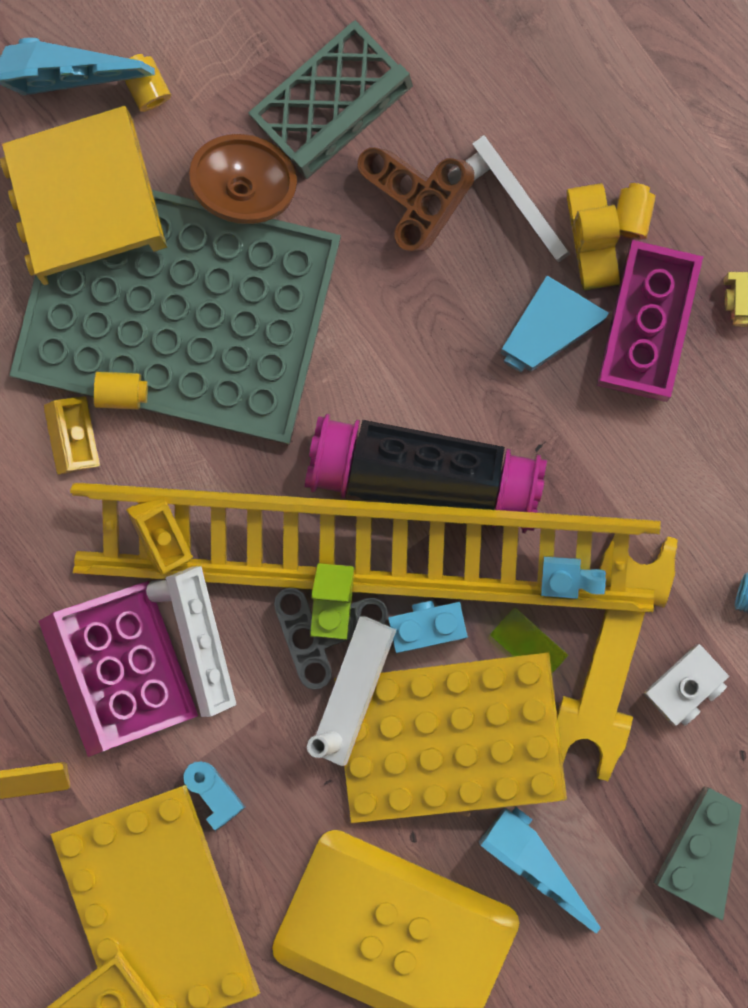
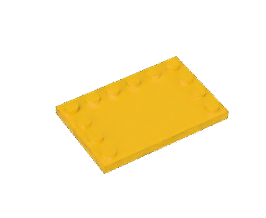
M186 785L51 834L97 968L121 951L161 1008H223L260 994Z

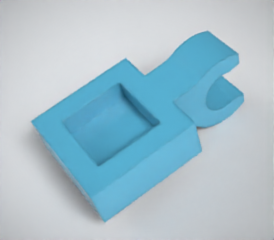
M544 556L541 596L578 599L579 589L592 594H605L606 571L600 569H580L581 559Z

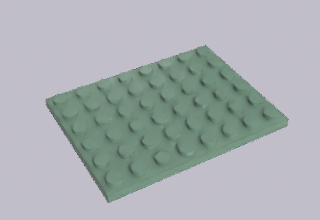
M152 190L167 248L153 252L148 244L47 275L48 285H43L35 275L9 375L11 378L94 397L96 372L140 373L141 381L148 382L147 403L140 402L139 409L290 445L341 235L276 219L255 224L234 223L211 214L197 200Z

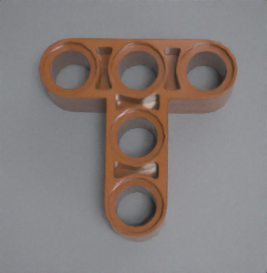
M376 147L365 149L360 154L357 164L359 172L363 177L407 208L394 231L397 245L406 251H424L433 244L472 186L475 178L473 167L468 162L455 158L442 160L435 167L429 178H427L393 152ZM377 155H381L384 160V167L380 173L376 174L372 169V161ZM457 165L461 170V179L457 184L452 185L449 182L448 173L453 166ZM409 175L412 180V189L409 193L403 194L400 189V182L404 176ZM436 195L441 201V208L437 214L432 215L429 212L428 203ZM416 225L421 231V238L417 244L413 245L409 241L408 233Z

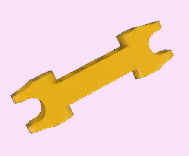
M614 536L609 547L602 555L599 566L600 570L606 571L605 586H611ZM667 536L662 543L657 559L648 565L635 562L628 553L625 588L654 589V605L664 608L675 577V555L678 539ZM605 610L580 700L562 696L557 711L562 762H564L571 744L580 739H588L594 742L599 749L600 761L596 778L604 781H609L618 759L624 752L632 726L633 716L617 712L645 615V612Z

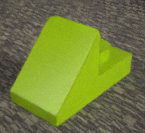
M318 563L311 597L314 601L310 636L348 640L354 566Z

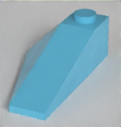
M38 38L19 39L18 44L5 46L0 56V85L22 95L155 75L153 67L139 60L41 42Z
M516 806L512 811L504 807L480 838L479 844L597 934L601 927L536 831L529 826L533 819Z

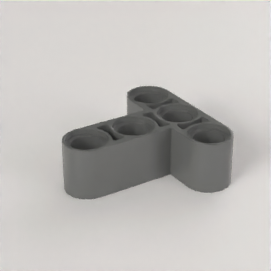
M286 588L278 593L274 602L275 611L299 679L303 685L314 690L327 686L332 677V670L325 649L352 639L357 622L365 606L370 604L377 605L382 611V618L379 622L385 625L388 612L382 601L376 598H366L351 604L348 640L313 636V644L309 648L302 650L295 646L293 637L299 629L305 628L311 631L312 612L308 601L298 589ZM287 595H296L301 600V609L294 615H287L281 609V602ZM317 662L324 666L326 675L322 682L313 684L307 680L305 671L308 665Z

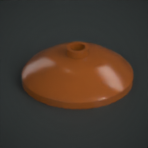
M230 134L214 138L198 149L190 164L189 184L196 200L211 214L234 223L255 224L271 220L289 207L295 195L297 176L288 156L271 142L252 135Z

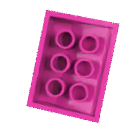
M149 581L53 612L38 621L88 757L198 717L157 602L150 601L147 596L146 590Z

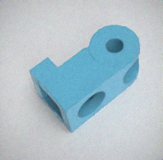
M194 762L186 768L184 783L191 792L199 793L213 811V814L206 820L215 831L246 808L211 764Z

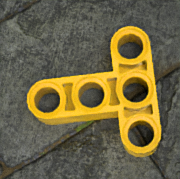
M603 183L567 189V203L583 290L619 285L620 278L615 245L620 237V227L615 205H607Z

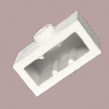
M696 644L643 694L672 726H677L680 722L686 726L700 713L697 706L706 698L713 701L727 688L723 682L730 676L700 644Z

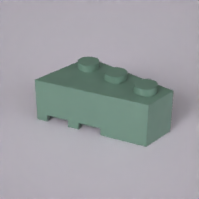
M704 786L653 883L723 921L742 805Z

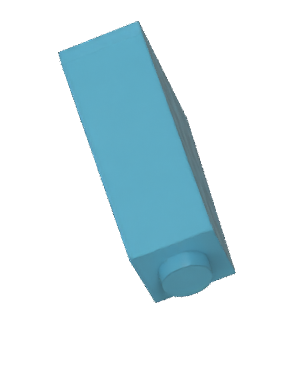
M546 276L504 344L500 354L506 357L504 362L511 368L522 372L525 368L532 372L603 324L608 312L551 277Z

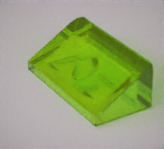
M515 607L489 634L514 657L549 653L552 673L569 656Z

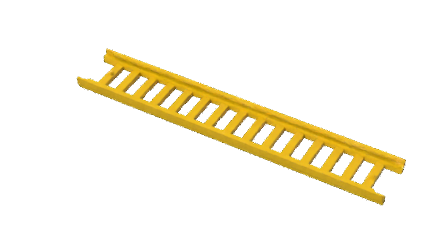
M74 483L70 489L72 496L102 500L103 552L77 551L74 558L73 573L166 579L165 577L190 567L201 566L205 582L313 589L317 567L299 566V513L320 514L319 563L335 565L336 515L357 516L356 564L352 592L654 612V589L625 588L629 536L630 534L640 535L641 533L660 534L661 522L657 520ZM164 498L167 504H174L175 521L190 552V505L211 507V560L190 559L161 575L153 566L140 538L139 555L120 554L118 501L143 504ZM227 508L247 509V562L227 561ZM263 510L284 512L283 565L263 563ZM372 517L393 519L392 572L371 571ZM409 520L430 521L428 574L407 573ZM445 522L467 524L464 577L443 575ZM482 525L504 526L501 579L479 578ZM519 527L541 528L537 582L516 580ZM555 529L578 531L576 559H581L580 569L590 570L592 532L615 533L611 586H605V594H592L579 589L578 599L541 596L544 556L554 557Z

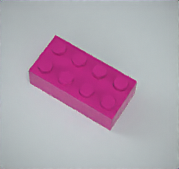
M632 240L627 251L596 386L664 402L671 398L703 256Z

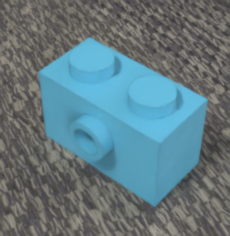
M433 601L412 605L413 612L388 617L390 627L396 629L393 639L396 654L468 638L460 602L434 607Z

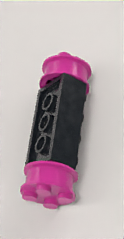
M326 414L325 417L318 416L315 435L312 438L309 457H311L310 466H308L304 487L311 488L312 493H315L317 488L341 492V498L345 499L347 494L363 500H377L396 504L538 513L537 507L542 497L547 460L541 459V455L537 454L535 459L511 455V450L506 449L503 461L505 448L503 446L368 420H362L359 432L360 420H356L353 425L330 420V414ZM521 527L522 533L526 534L527 530L534 531V528Z

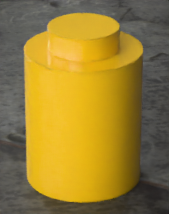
M143 54L130 57L129 59L142 61L155 69V75L124 80L139 111H149L168 101L172 95L153 57H144Z
M630 183L628 188L620 190L616 209L620 236L632 239H647L656 198L654 194L650 193L649 186Z
M96 372L94 381L95 408L139 410L140 402L147 403L148 382L141 381L140 373Z

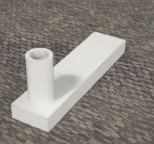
M483 135L472 143L478 152L468 158L466 162L473 167L475 173L474 181L491 169L554 258L560 262L570 255L489 140ZM459 167L448 173V179L452 185L457 184L461 179Z
M196 566L165 577L166 580L151 581L147 586L146 593L152 602L172 601L201 717H211L237 704L202 567Z
M366 616L359 617L317 734L311 737L307 743V750L311 756L315 758L322 757L340 766L347 765L394 639L396 629Z

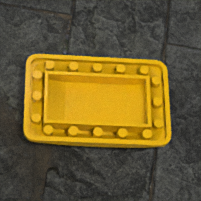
M330 830L321 836L275 937L272 950L277 962L374 1008H484L517 934L519 918L514 909L502 902L346 832Z

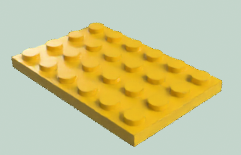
M549 653L382 672L347 765H344L351 823L567 800Z

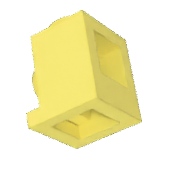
M728 272L724 277V285H731V289H726L725 310L731 311L733 326L747 327L748 272Z

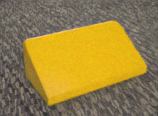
M86 396L53 400L45 404L44 412L57 474L99 467L100 463Z
M164 498L134 505L126 509L153 566L161 575L193 558Z
M65 762L0 770L1 799L62 791L70 788L68 765Z

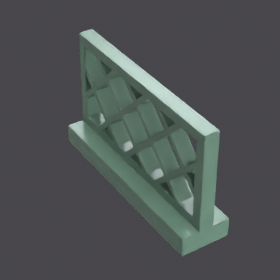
M354 20L249 111L248 114L296 165L297 170L308 179L410 90L413 84L409 72L401 64L398 65L364 28ZM356 33L364 41L363 54L344 53V43ZM369 48H370L375 54H368ZM324 60H336V77H317L318 65ZM343 61H362L361 78L342 77ZM368 61H383L390 69L381 78H367ZM298 83L311 84L310 100H290L291 89ZM316 84H336L335 100L316 101ZM341 84L361 85L360 96L354 101H340ZM285 95V100H279ZM270 107H284L283 124L267 123L261 115ZM290 107L309 108L308 124H288ZM314 108H334L333 120L327 125H313ZM339 108H345L341 113H339ZM275 131H282V138ZM288 131L307 132L306 143L294 152L287 145Z

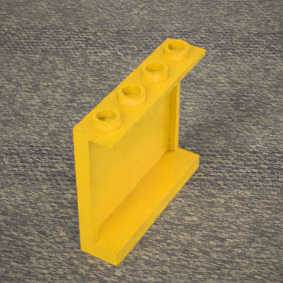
M126 106L2 144L5 157L0 158L1 167L6 179L11 178L13 189L8 190L10 202L15 211L19 210L21 221L16 223L22 243L27 242L30 253L25 255V262L30 275H36L43 285L49 284L47 275L148 244L153 252L167 248L135 125Z

